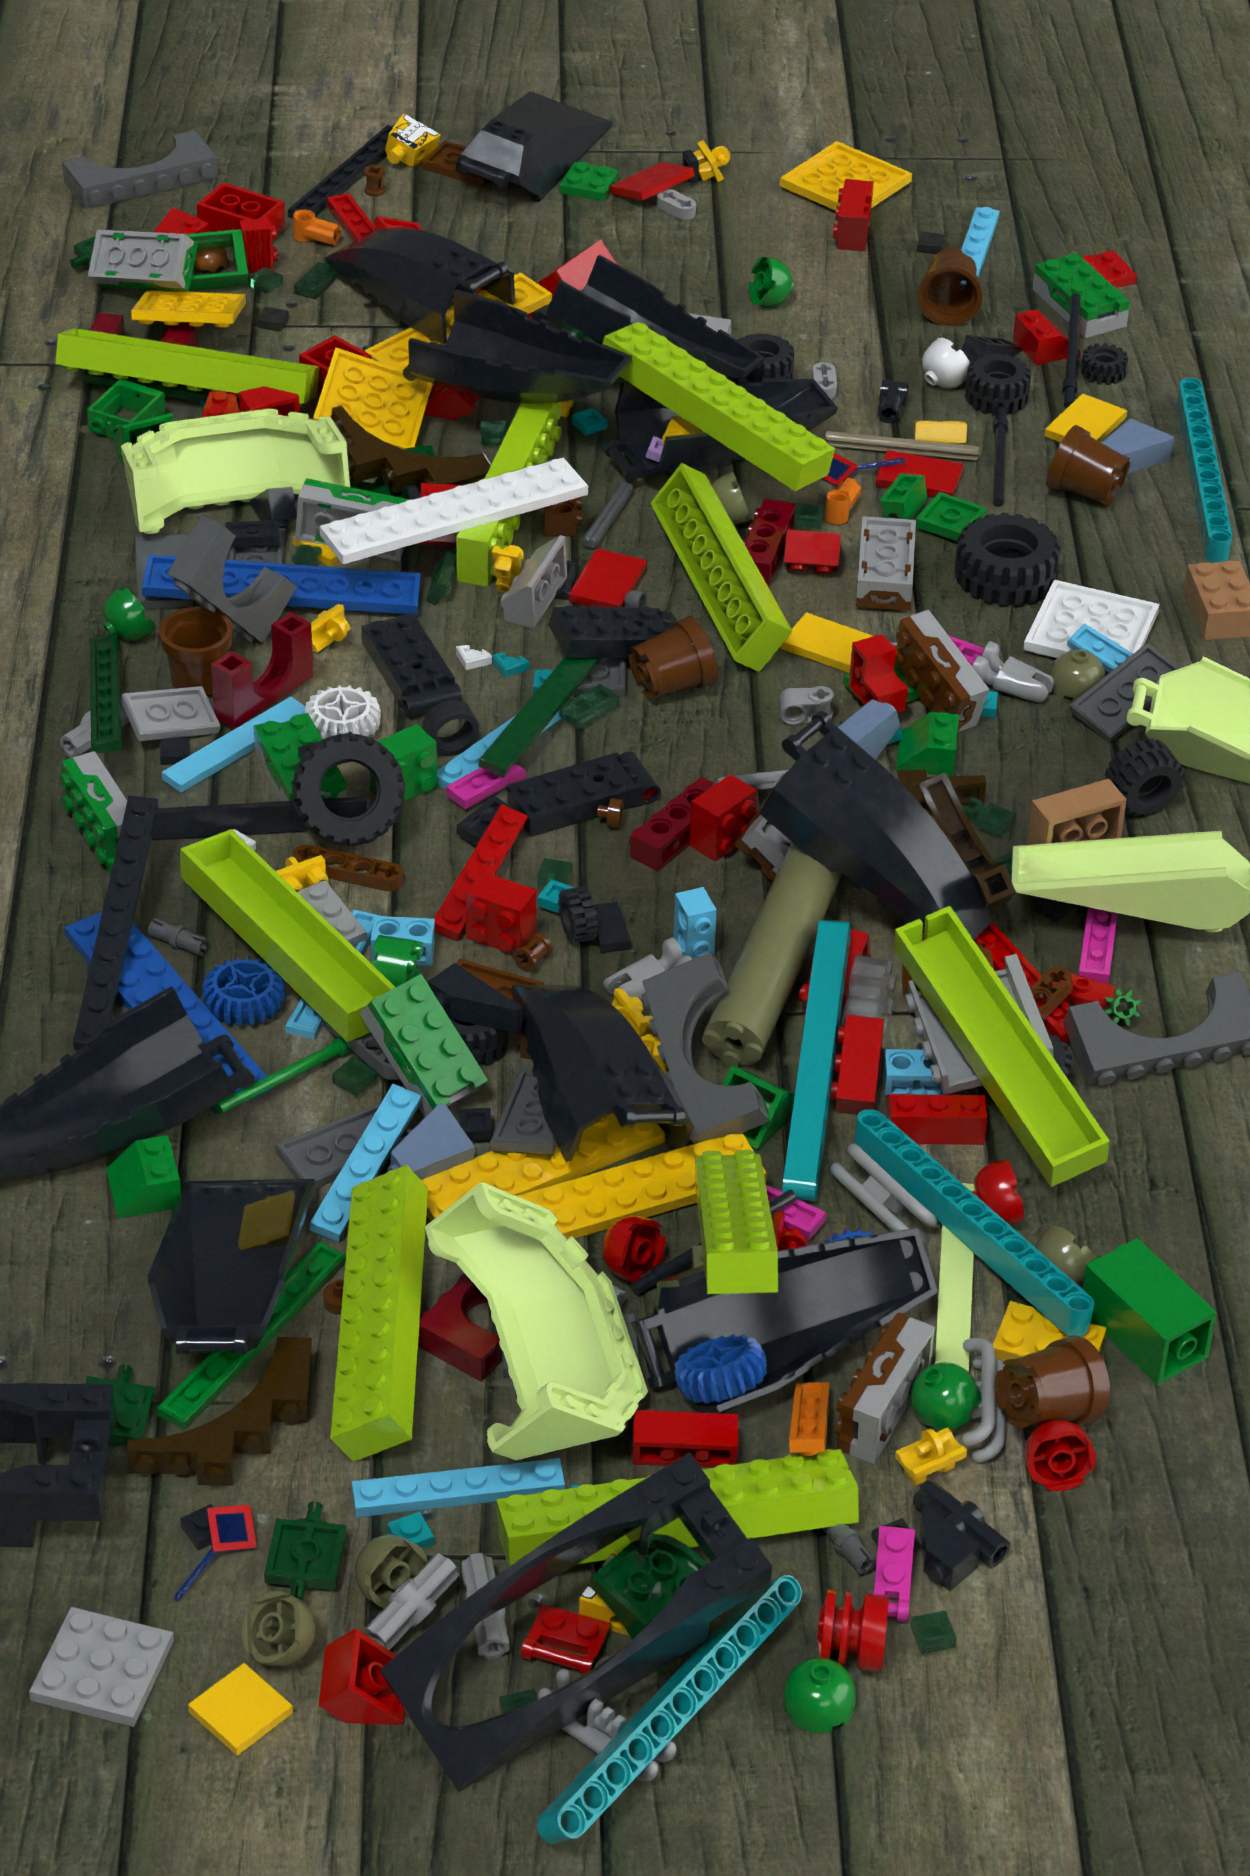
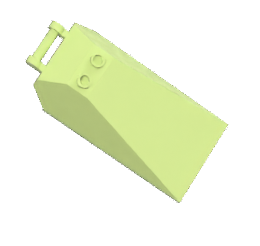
M1202 657L1199 662L1160 675L1157 683L1145 678H1138L1134 681L1132 708L1127 713V722L1130 725L1145 726L1147 737L1153 738L1154 741L1157 739L1162 741L1180 764L1250 784V678L1206 657ZM1146 695L1152 697L1150 712L1143 710Z
M1222 831L1013 846L1012 883L1017 893L1198 930L1205 929L1207 932H1219L1223 928H1230L1250 913V862L1222 838Z

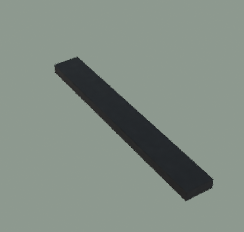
M387 125L290 207L288 209V217L293 218V214L297 210H310L315 214V217L327 208V197L341 195L364 176L365 167L377 165L387 156L385 151L387 139L394 126Z
M366 796L322 799L325 806L333 814L340 817H357L367 811ZM293 800L158 808L151 840L215 836L230 829H235L242 834L307 831L309 829L299 818Z

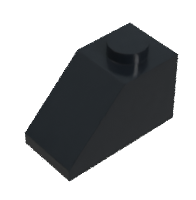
M293 487L266 489L250 500L251 507L260 521L279 520V527L287 528L289 523L297 519Z
M928 1506L922 1509L919 1532L923 1572L933 1582L939 1583L949 1591H952L978 1568L981 1545Z

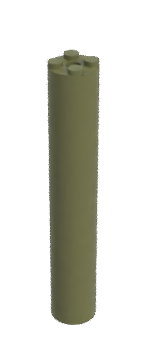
M792 842L727 981L729 991L721 994L702 1037L703 1044L720 1058L722 1064L728 1068L731 1065L736 1067L739 1065H751L762 1057L816 936L818 922L823 920L843 875L838 870L832 872L804 853Z

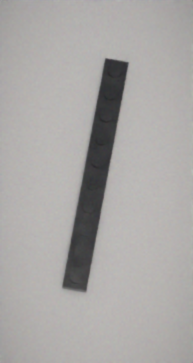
M128 795L74 1035V1049L80 1050L87 1045L86 1040L112 1021L159 807L158 799Z

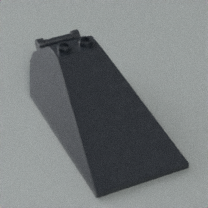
M529 91L495 116L476 135L456 160L455 171L465 174L470 172L494 181L497 186L503 188L511 181L536 195L535 201L540 202L567 174L573 163L578 162L612 126V121Z
M315 1179L186 1181L148 1274V1284L160 1328L166 1338L176 1344L177 1355H188L189 1351L211 1353L233 1350L236 1354H247V1351L257 1348L284 1284L315 1189Z

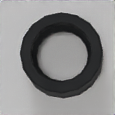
M450 700L441 702L426 714L422 723V729L437 742V754L443 756H453L464 752L476 742L479 735V723L469 705L462 701ZM455 719L465 720L463 727L455 734L447 737H436L439 729L447 722Z

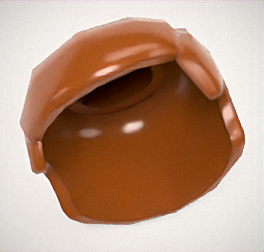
M225 248L197 250L194 269L198 271L208 270L212 273H216L217 268L220 266L226 269L229 264V258Z

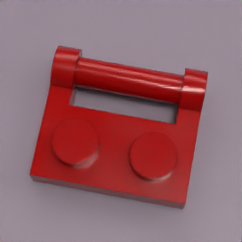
M542 1604L530 1633L523 1642L521 1658L531 1661L534 1658L580 1670L579 1673L584 1675L595 1668L610 1633V1622Z

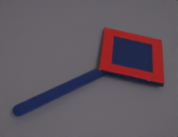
M834 453L829 473L821 479L837 487L840 482L845 481L856 470L905 463L906 459L898 458L857 465Z
M250 1504L206 1508L212 1548L174 1595L175 1601H180L217 1552L257 1548Z

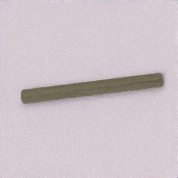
M832 431L826 432L825 435L826 443L838 448L878 452L892 450L919 456L977 461L979 456V447L973 445Z

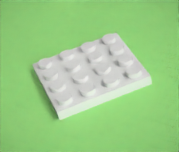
M1054 580L1024 641L1023 650L1034 652L1038 655L1058 658L1061 654L1072 650L1067 646V640L1085 623L1131 653H1135L1146 642L1157 617L1159 604Z

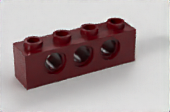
M764 498L761 507L755 510L754 523L749 524L747 538L743 539V543L767 586H770L785 549L787 530H792L794 526L795 503Z
M701 776L693 784L688 785L675 799H671L658 813L653 814L641 827L636 828L629 838L630 857L658 872L685 850L690 842L691 801L711 788L714 782Z

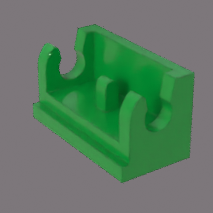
M900 473L879 500V504L883 508L884 518H892L891 513H894L898 516V519L913 520L928 501L925 477L923 475Z

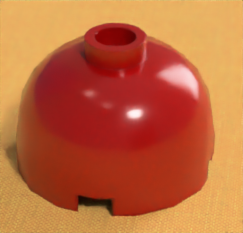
M999 1160L984 1166L978 1171L974 1179V1191L971 1192L1009 1225L1024 1221L1021 1195L1017 1193L1015 1186L1017 1185V1180L1009 1160Z
M638 1215L622 1217L615 1221L606 1232L602 1245L603 1260L609 1270L618 1277L633 1283L642 1278L641 1276L649 1269L661 1263L666 1247V1238L660 1235L659 1228H662L661 1224Z
M1050 1420L1040 1424L1032 1431L1025 1444V1462L1032 1480L1045 1485L1046 1489L1051 1491H1067L1079 1486L1085 1481L1083 1477L1089 1470L1092 1472L1095 1467L1096 1453L1089 1436L1077 1424L1066 1420Z

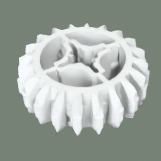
M338 685V688L328 686L326 691L318 690L317 695L310 696V701L306 702L305 713L310 715L322 739L348 732L375 737V732L379 730L381 709H379L377 699L371 697L370 692H363L361 687L352 689L351 685L347 688Z

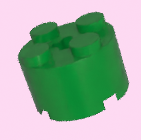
M378 935L373 951L379 953H376L371 964L395 987L421 974V969L416 968L417 960H421L423 942Z

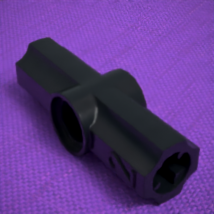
M930 1480L922 1484L914 1495L913 1505L922 1511L924 1507L928 1506L981 1545L979 1559L988 1566L992 1565L995 1567L1000 1564L1010 1551L1011 1543L985 1522L983 1513L973 1502L966 1500L961 1503L935 1481L931 1482Z

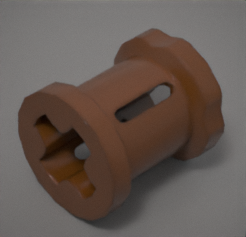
M380 165L365 167L364 175L366 176L367 185H365L364 191L366 195L376 197L385 193V186L383 185L385 168Z
M534 933L528 938V943L524 947L517 948L514 951L513 959L520 969L526 972L534 971L538 966V962L552 953V944L544 935Z

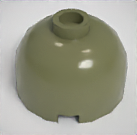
M732 471L716 479L711 486L733 525L738 526L752 521L734 472Z
M1080 649L1061 654L1053 663L1050 676L1055 679V686L1052 692L1061 699H1064V695L1073 697L1072 702H1074L1105 677V669L1100 659L1094 654Z
M1052 1225L1041 1235L1035 1248L1079 1287H1082L1086 1265L1096 1257L1085 1244L1080 1248L1072 1242L1076 1236L1062 1227Z
M387 1534L374 1538L363 1547L357 1557L355 1564L357 1585L366 1598L384 1609L389 1604V1597L406 1580L413 1578L424 1567V1563L428 1562L427 1556L421 1547L403 1536Z
M270 1591L258 1597L254 1602L258 1605L253 1609L252 1614L246 1613L243 1620L241 1636L246 1652L251 1654L256 1661L275 1667L289 1666L303 1659L310 1651L316 1634L314 1616L306 1603L283 1591Z

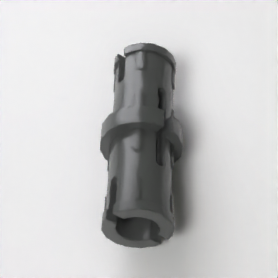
M154 918L153 922L151 921L149 924L148 935L169 943L170 947L174 949L182 948L200 957L208 950V938L191 933L182 925H171L158 918Z
M846 1524L821 1528L835 1544L834 1549L838 1554L845 1556L859 1574H863L864 1571L868 1573L873 1569L876 1564V1558L860 1541L861 1536L856 1530L850 1529Z

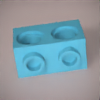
M704 887L675 893L673 937L679 943L683 957L689 955L694 959L708 952H711L712 955L715 954L717 910Z
M374 916L371 934V961H374L376 953H379L373 951L375 941L378 935L423 942L421 960H417V965L432 966L435 945V919Z
M885 1049L883 1065L884 1095H944L940 1083L935 1084L930 1070V1066L933 1063L931 1059H925L923 1050Z

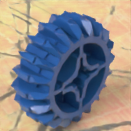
M249 956L246 960H239L237 957L233 962L224 960L222 966L214 965L213 971L207 972L206 980L203 981L202 985L203 1003L206 1008L210 1010L219 1022L225 1021L227 1026L235 1023L240 1028L242 1024H249L252 1028L256 1022L264 1025L266 1018L274 1019L275 1013L281 1012L284 999H286L285 981L268 963L264 964L261 958L256 961H252Z
M732 1334L729 1337L721 1335L716 1339L710 1338L709 1341L704 1343L698 1342L696 1347L688 1348L687 1353L681 1354L679 1360L675 1363L677 1386L686 1399L693 1400L695 1403L704 1401L705 1404H709L712 1401L720 1403L724 1399L732 1400L737 1395H744L747 1390H753L755 1384H760L763 1381V1377L767 1374L764 1350L761 1349L760 1343H757L755 1338H748L747 1335L739 1337L736 1334Z

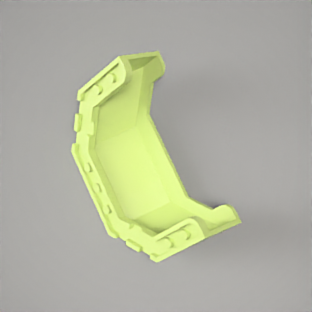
M276 409L254 410L165 422L159 426L160 431L156 433L148 431L137 437V443L132 445V443L127 442L121 445L135 523L139 532H144L145 534L158 533L164 527L165 518L185 507L200 509L207 504L223 506L235 500L250 502L252 498L270 488L293 487L294 494H300L306 478L350 487L346 441L331 417L321 416L318 421L309 419L308 414L290 412L288 416L278 415V410Z
M480 1182L427 1224L425 1230L429 1240L428 1246L432 1253L438 1257L455 1262L487 1298L491 1309V1319L496 1326L500 1339L499 1344L504 1352L509 1368L508 1374L515 1387L517 1403L522 1410L510 1427L501 1423H494L488 1428L487 1442L493 1453L519 1460L619 1435L626 1427L624 1425L626 1421L633 1416L638 1408V1402L647 1394L648 1389L611 1280L603 1271L597 1274L585 1260L589 1256L573 1236L566 1239L554 1225L558 1219L549 1209Z

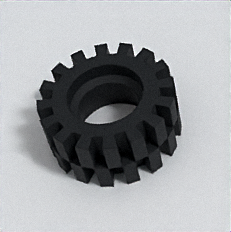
M1096 343L1094 347L1090 345L1088 349H1084L1082 355L1081 374L1084 375L1085 379L1089 378V381L1092 383L1097 381L1099 385L1102 382H1105L1106 385H1110V382L1117 384L1118 380L1122 381L1126 376L1127 352L1123 351L1121 347L1116 349L1114 344L1107 346V343H1103V346H1100L1099 343Z
M580 886L561 890L558 895L560 899L558 900V905L560 906L559 914L562 918L560 920L564 926L563 931L566 933L567 940L574 944L597 938V913L594 910L595 904L591 900L592 895L588 892V888Z

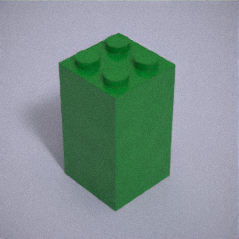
M1138 1238L1117 1246L1113 1251L1100 1258L1092 1259L1086 1265L1083 1290L1094 1300L1091 1322L1107 1327L1106 1337L1157 1386L1209 1358L1217 1312Z

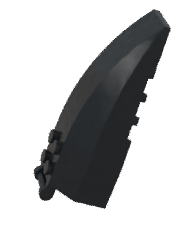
M390 228L375 231L325 257L327 265L343 277H347L352 284L362 286L364 293L368 296L374 295L381 306L387 305L391 308L392 314L406 325L443 345L447 343L445 314L454 299V291L456 289L471 294L477 293L478 289L485 290L510 305L515 304L514 273L509 271L504 262L496 263L450 239L422 230Z
M601 255L597 256L588 281L582 291L560 280L549 306L534 312L531 319L538 322L544 319L549 322V326L559 331L563 328L571 331V335L582 340L584 337H587L599 344H603L604 336L640 322L647 325L655 333L666 337L669 342L677 347L686 350L688 354L697 360L703 361L717 373L723 374L728 380L746 377L760 366L765 357L737 339H734L721 329L718 332L714 331L706 325L707 320L701 316L697 319L685 312L687 308L685 305L678 303L676 306L665 299V292Z
M456 289L454 291V322L446 345L434 342L427 343L410 338L408 340L409 364L404 368L403 376L409 381L419 379L433 385L443 386L457 392L491 400L526 404L556 403L583 398L610 388L630 365L632 356L607 345L599 344L587 337H584L582 340L571 335V331L563 328L559 331L550 327L549 322L544 319L539 322L530 319L527 312L505 303Z
M746 378L737 379V382H733L743 387L756 398L765 401L767 405L776 411L782 412L793 422L804 426L807 431L825 422L835 415L838 407L815 379L762 378L761 382H747ZM626 380L622 381L615 408L619 439L606 442L603 446V451L620 468L622 477L626 482L632 483L638 478L643 477L652 478L655 476L672 475L681 463L697 471H706L736 464L747 459L707 433L665 437L660 461L657 462L645 457L653 436L662 439L670 420L678 414ZM621 452H624L627 455V457L630 459L633 465H630L627 462V460L624 458Z
M818 711L812 716L810 723L795 735H789L782 741L783 750L796 762L773 788L759 812L760 815L811 858L832 872L838 870L853 880L851 885L859 890L863 887L877 896V902L885 907L888 904L904 915L902 919L906 922L911 923L920 919L923 922L922 933L925 931V916L948 906H951L973 940L991 925L993 920L988 908L984 909L970 872L937 823L882 764L846 733L831 723V718L825 711ZM819 731L824 735L822 739L807 751L802 747V744Z
M512 986L511 994L513 1001L522 1007L521 1032L522 1035H526L528 1043L526 1051L528 1056L532 1058L533 1077H536L538 1080V1096L543 1115L565 1162L572 1161L584 1130L611 1113L615 1114L621 1127H633L634 1124L657 1123L665 1133V1142L670 1151L686 1147L694 1129L687 1111L672 1083L628 1020L611 1003L598 994L578 986Z
M173 986L116 1017L86 1040L87 1045L72 1056L66 1054L60 1059L61 1064L45 1076L42 1073L33 1079L35 1084L20 1095L14 1093L4 1100V1103L0 1105V1180L60 1171L125 1150L136 1140L151 1138L186 1122L236 1093L235 1090L238 1088L246 1089L252 1086L255 1082V1076L250 1069L245 1068L233 1049L234 1044L228 1035H220L204 1044ZM222 1055L233 1071V1074L227 1076L220 1061L216 1063L213 1058L214 1056Z
M919 1228L778 1250V1292L707 1294L704 1265L657 1281L653 1315L635 1320L630 1324L633 1333H637L650 1374V1377L647 1378L650 1388H657L674 1381L676 1383L675 1363L679 1360L681 1354L687 1353L688 1348L696 1347L698 1342L704 1343L709 1341L710 1338L716 1339L721 1335L729 1337L732 1334H736L738 1337L747 1335L748 1338H755L757 1343H760L761 1349L764 1350L767 1364V1374L763 1377V1381L760 1384H755V1388L745 1391L744 1395H737L732 1400L724 1399L720 1403L712 1401L709 1404H705L704 1401L695 1403L693 1400H689L697 1412H721L778 1390L809 1371V1368L817 1363L829 1359L837 1351L862 1339L865 1334L890 1322L897 1312L900 1314L905 1313L938 1293ZM656 1326L670 1370L666 1372L662 1370L650 1331L651 1328Z

